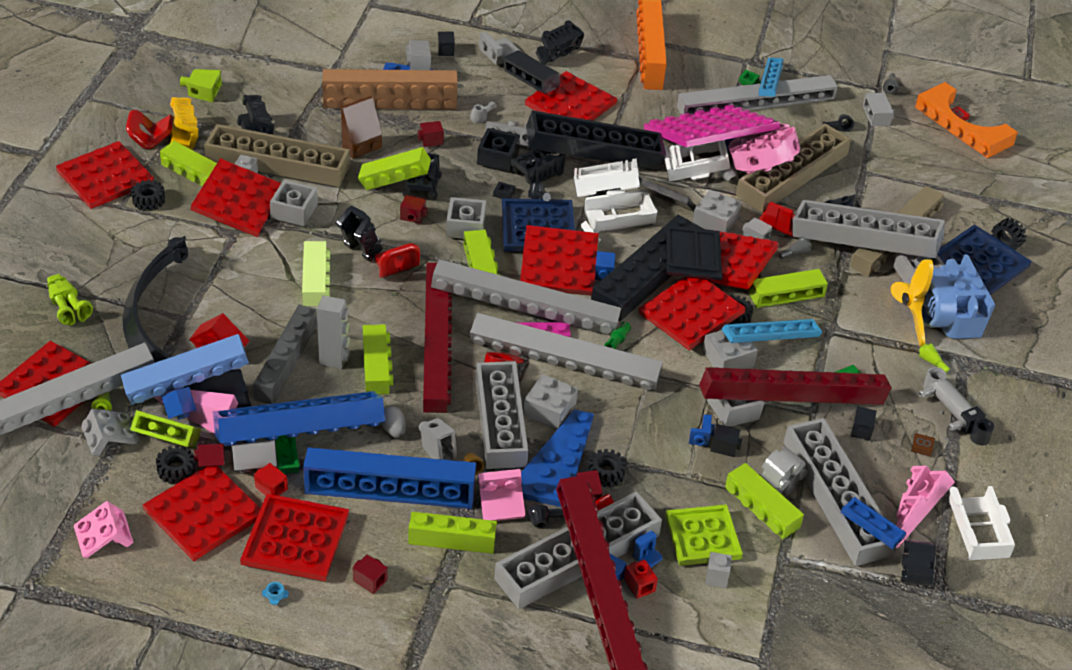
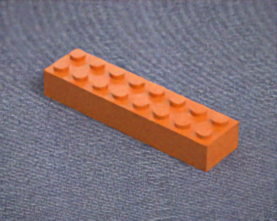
M638 0L639 7L636 10L638 26V53L640 54V83H643V89L663 90L666 52L661 0Z

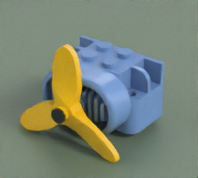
M964 255L960 265L957 264L955 259H948L945 265L933 267L932 260H922L910 284L907 282H895L891 286L892 296L900 303L907 304L913 314L920 347L925 344L923 323L930 328L941 327L945 335L950 338H981L995 307L993 299L968 255Z

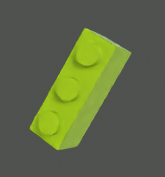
M136 410L130 429L131 431L191 448H196L201 433V428Z

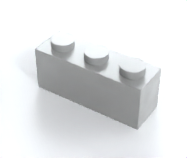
M409 40V45H406L405 51L407 66H410V70H430L431 53L429 41Z

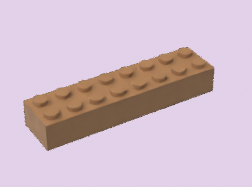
M323 69V108H341L344 105L372 96L375 109H457V71Z

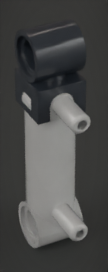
M939 367L929 368L923 383L924 389L919 391V396L924 398L934 394L956 417L958 421L949 424L951 431L960 428L965 434L970 433V439L973 443L981 446L988 444L994 430L993 422L985 418L986 415L978 406L972 407L946 379V372Z

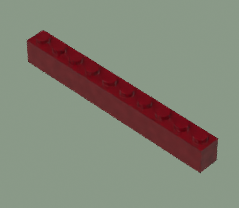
M426 262L423 413H447V405H451V393H447V390H451L452 379H448V376H451L452 364H448V362H452V350H448V348H452V336H448V334H452V323H448V321H452V309H448L452 308V296H448V294L452 295V293L431 287L433 273L437 263Z
M706 367L699 384L704 399L884 405L892 389L885 374Z
M585 475L560 479L556 491L610 670H648L647 664L643 662L641 657L642 649L640 642L636 641L634 635V623L629 619L628 603L622 596L621 581L617 580L615 574V562L611 560L609 555V543L603 536V524L598 520L596 502L592 501L591 485L587 483Z

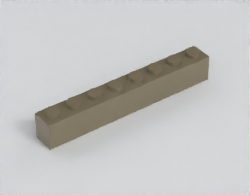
M925 186L897 213L932 218L935 212L940 211L943 207L944 202L942 200L944 194ZM860 247L853 254L850 267L869 277L873 272H877L883 262L886 263L890 256L896 252Z

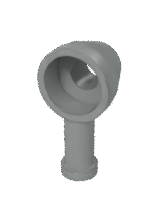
M491 101L485 107L480 104L475 105L470 114L471 121L478 124L484 123L487 120V113L496 108L495 102Z
M732 163L730 164V169L720 171L722 178L729 183L737 181L739 178L738 174L746 173V171L736 170Z

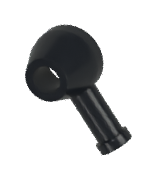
M846 114L840 115L838 121L822 122V125L825 123L832 128L838 127L842 132H848L854 127V120Z
M541 182L531 183L528 191V198H540L543 201H549L551 195L545 192Z
M536 505L528 509L529 519L536 528L547 526L549 517L564 518L562 509H548L546 505Z

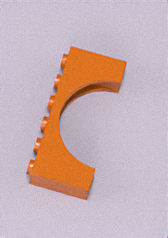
M943 82L918 94L915 108L987 159L1014 145L1018 132L1006 123L993 127L978 126L956 116L949 105L954 102L957 90L948 83Z

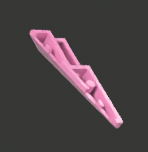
M190 390L196 411L190 412V417L187 419L215 434L212 411L237 408L238 401L235 395ZM161 396L153 397L159 403L164 404Z
M912 466V477L906 483L908 490L907 493H903L896 514L898 518L896 526L905 531L906 536L896 546V549L955 483L947 471H931L927 466Z

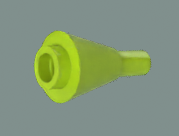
M926 343L919 349L920 358L943 369L946 373L950 370L942 361L933 343L929 345Z
M109 392L98 395L92 402L91 408L111 411L112 404Z

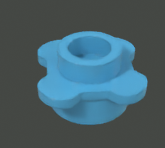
M271 582L262 591V596L270 600L271 605H277L281 599L289 596V592L284 590V586L280 582Z

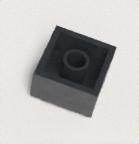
M487 128L478 147L477 165L510 172L512 168L511 159H515L519 153L520 135Z

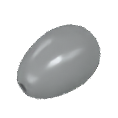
M395 406L385 407V422H381L382 427L392 437H402L406 432V421L403 413Z

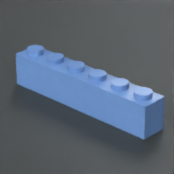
M237 334L121 375L125 393L133 405L135 403H142L155 396H161L175 389H181L192 383L201 382L212 376L221 375L232 369L241 368L249 364L240 336Z

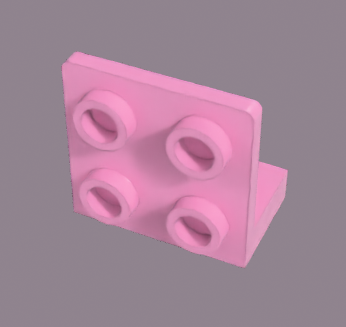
M521 469L478 473L484 520L503 521L525 518Z
M106 501L74 524L81 553L85 558L90 557L112 540L125 547H129L134 543L124 511L109 501Z

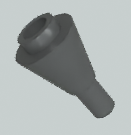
M891 73L883 84V90L887 94H895L899 89L894 73Z
M801 237L788 249L778 254L781 259L790 255L810 253L812 246L809 239Z

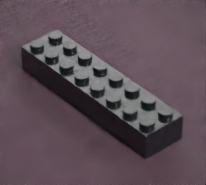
M534 110L531 111L526 124L529 149L613 163L620 161L625 163L627 160L632 162V159H637L638 167L660 170L666 157L663 138L659 132Z
M677 215L666 224L704 229L680 215ZM666 225L592 288L591 300L621 308L618 319L620 322L672 276L667 274Z

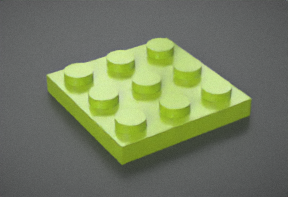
M727 504L666 510L665 518L679 566L708 563L710 552L731 555L732 560L742 559L743 553Z

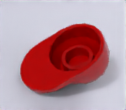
M487 352L484 362L516 361V363H523L521 357L504 352Z

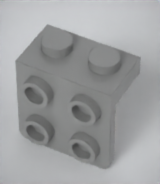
M486 31L480 33L479 49L495 65L504 63L503 57L519 50L507 38L495 41Z
M91 409L87 418L82 422V431L85 434L87 445L92 455L100 456L108 441L137 444L139 441L137 433L130 430L132 420L127 413Z

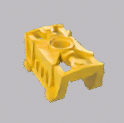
M172 97L170 106L173 108L175 116L170 133V143L176 141L189 149H194L198 139L197 117L194 116V106L191 105V98Z

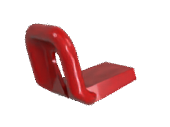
M133 109L128 114L126 131L129 137L143 149H152L171 133L174 116L170 114L154 123L142 112ZM139 124H142L151 135L142 131Z
M770 202L759 220L771 225L772 229L793 237V218L795 216L793 210Z
M408 243L375 254V261L379 266V277L384 278L419 266V246L414 243Z

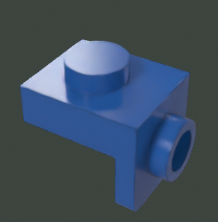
M703 415L701 429L691 428L689 444L709 446L710 436H714L715 424H711L712 415Z
M652 530L636 538L633 557L638 562L645 559L650 567L662 561L663 558L655 549L657 535Z

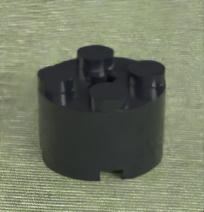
M904 540L903 552L907 554L902 555V567L906 570H902L901 583L932 586L936 544Z

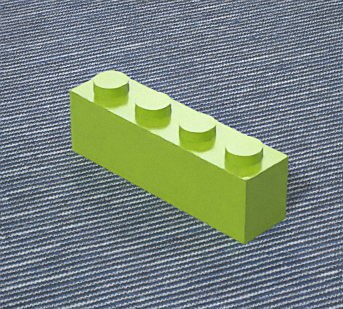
M176 141L160 150L161 165L200 186L204 185L217 164Z
M423 147L362 164L358 179L366 191L428 174L431 159Z
M486 230L464 231L463 245L469 267L500 275V273L497 274L498 265L497 261H494V249L490 248L491 238L490 236L487 237Z
M820 269L758 278L751 285L749 295L756 308L825 297L828 283Z
M386 324L363 325L366 392L375 391L377 394H390V386H393V374H389V372H392V360H388L391 357V346H387V344H390V332H386Z
M744 463L728 473L725 485L728 492L739 499L745 507L749 508L775 534L785 539L801 528L804 514L748 464Z
M412 511L408 528V544L494 554L497 521Z

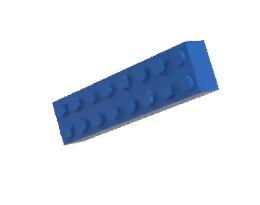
M375 391L212 411L215 436L220 443H224L226 446L235 445L236 441L242 440L245 443L256 442L257 438L274 440L280 435L296 437L298 433L306 432V434H317L319 430L325 429L328 432L338 431L340 427L356 429L359 428V425L363 424L378 426L379 422H385L383 397Z
M307 448L303 466L305 494L472 509L476 473V463Z

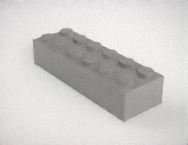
M516 361L476 363V386L486 469L526 467L528 446Z

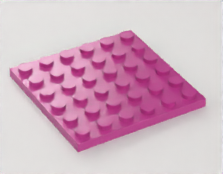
M726 105L722 109L718 107L710 108V111L707 112L699 110L691 115L683 113L680 114V117L676 118L668 116L665 117V120L652 119L650 123L644 124V130L659 132L662 138L684 147L780 129V122L773 120V118L758 115L757 112H750V110H743L742 107H735V105Z

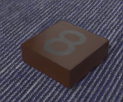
M915 433L911 452L931 457L935 438Z

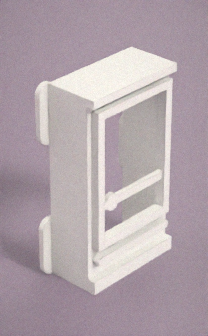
M725 140L691 147H684L679 144L672 145L671 147L664 146L669 182L689 177L692 180L707 178L709 173L730 169ZM720 151L721 154L695 161L693 156L695 154ZM691 156L692 161L682 163L683 157Z
M632 159V162L627 160L625 163L620 161L579 168V170L575 168L574 180L577 197L594 195L596 191L614 188L625 190L640 187L637 159Z
M617 189L607 191V195L587 197L584 209L589 223L596 233L605 230L655 225L658 212L646 189L629 192ZM640 207L639 212L617 215L615 212L616 209ZM611 210L613 215H604L603 211Z
M988 486L984 497L961 498L958 489L951 487L948 503L953 510L969 554V560L1010 558L1015 546L1007 525L1010 523V517L1006 507L999 505L993 487ZM988 515L991 522L970 523L967 516ZM992 525L998 542L978 543L971 526Z

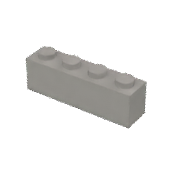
M323 295L317 307L319 365L342 369L344 363L349 361L350 351L347 350L350 337H347L349 331V323H347L349 309L346 308V300Z

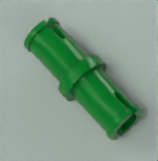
M625 321L621 322L619 327L612 331L609 340L604 346L616 349L619 344L625 341V336L631 330V325L628 322L625 324Z

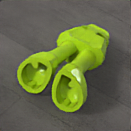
M56 274L47 278L50 299L54 305H58L60 308L57 312V319L60 323L71 326L76 322L75 314L67 305V302H70L80 322L85 321L91 316L93 312L92 304L87 300L79 301L77 289L65 277L61 276V274Z

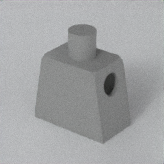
M439 418L429 422L423 421L419 425V431L421 432L422 446L432 459L457 461L455 430Z

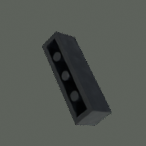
M518 50L503 57L505 72L543 94L560 87L559 72Z

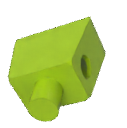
M195 69L190 77L181 76L180 86L187 87L190 97L208 102L214 101L222 85L221 70Z

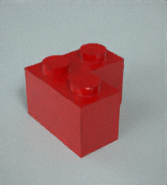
M224 313L202 323L189 339L196 348L239 334L244 348L249 342V339Z

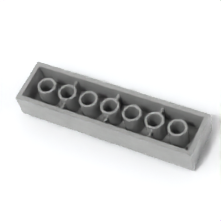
M803 200L793 218V237H805L806 239L820 242L825 241L870 248L872 250L878 249L907 255L924 256L926 258H936L944 239L945 220Z
M822 418L787 426L784 444L806 463L808 473L804 479L853 564L858 566L893 557L896 547L894 549L890 548L841 513L842 508L852 498L856 497L882 515L825 419Z
M637 491L597 512L598 520L603 524L604 539L609 543V553L617 558L634 549V542L639 535L646 534L650 530L657 537L660 534L662 519ZM567 527L495 563L494 579L518 609L582 577Z

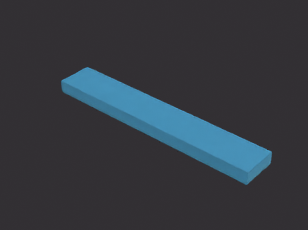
M783 58L767 59L759 88V96L775 97L783 68Z
M814 319L724 325L722 328L730 343L820 337L822 334V330Z

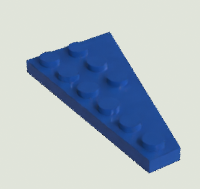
M574 409L521 472L523 499L561 507L556 491L560 479L576 477L593 422V413Z

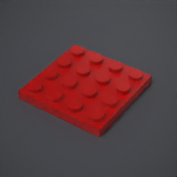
M567 71L559 75V88L546 94L537 91L525 99V105L535 111L591 121L617 103L616 97Z
M120 141L56 165V170L90 209L131 193L133 185L136 186L137 182L141 184L142 180L145 182L147 180L151 182L154 180V177Z
M220 158L192 202L190 210L258 237L271 215L270 201L281 183Z
M527 225L520 281L564 293L592 296L599 233Z
M720 231L722 280H706L712 283L749 289L778 249V242Z
M686 276L639 307L638 310L640 315L690 351L705 340V335L719 331L724 325L729 324L745 313V306L706 279Z
M50 340L0 381V396L5 399L92 363ZM83 402L56 412L53 415L46 416L41 420L56 427Z
M218 466L202 468L143 504V510L193 562L254 524L261 509Z
M267 493L240 558V564L326 582L349 517V509Z

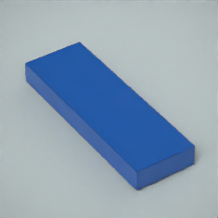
M856 497L852 498L841 510L844 516L892 549L906 536L905 531Z

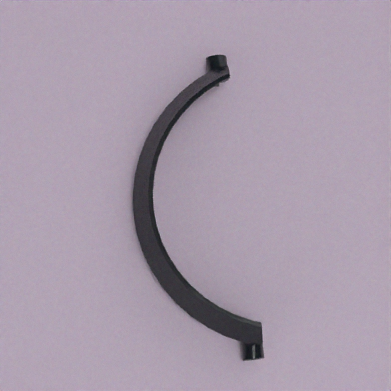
M185 236L181 238L174 237L169 240L167 247L150 262L137 278L124 305L122 318L123 332L128 348L130 349L145 343L155 363L172 356L158 348L144 332L138 318L137 303L148 284L158 273L173 261L182 263L188 257ZM232 369L221 375L212 376L201 382H195L183 387H189L190 390L235 395L238 401L237 408L252 406L241 369Z

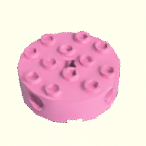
M780 124V129L736 137L728 146L735 169L746 171L747 174L761 169L762 171H769L773 166L794 160V156L799 153L801 148L795 127L790 128L789 124Z

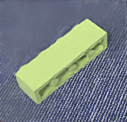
M304 241L302 283L304 306H318L323 295L330 297V289L326 287V285H330V274H326V272H330V261H327L330 260V249H327L326 241Z

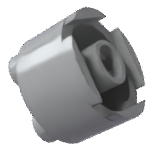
M786 446L781 447L782 451L775 450L762 465L764 472L763 474L759 473V475L780 494L789 495L793 492L794 485L799 479L805 478L808 470L806 469V463Z

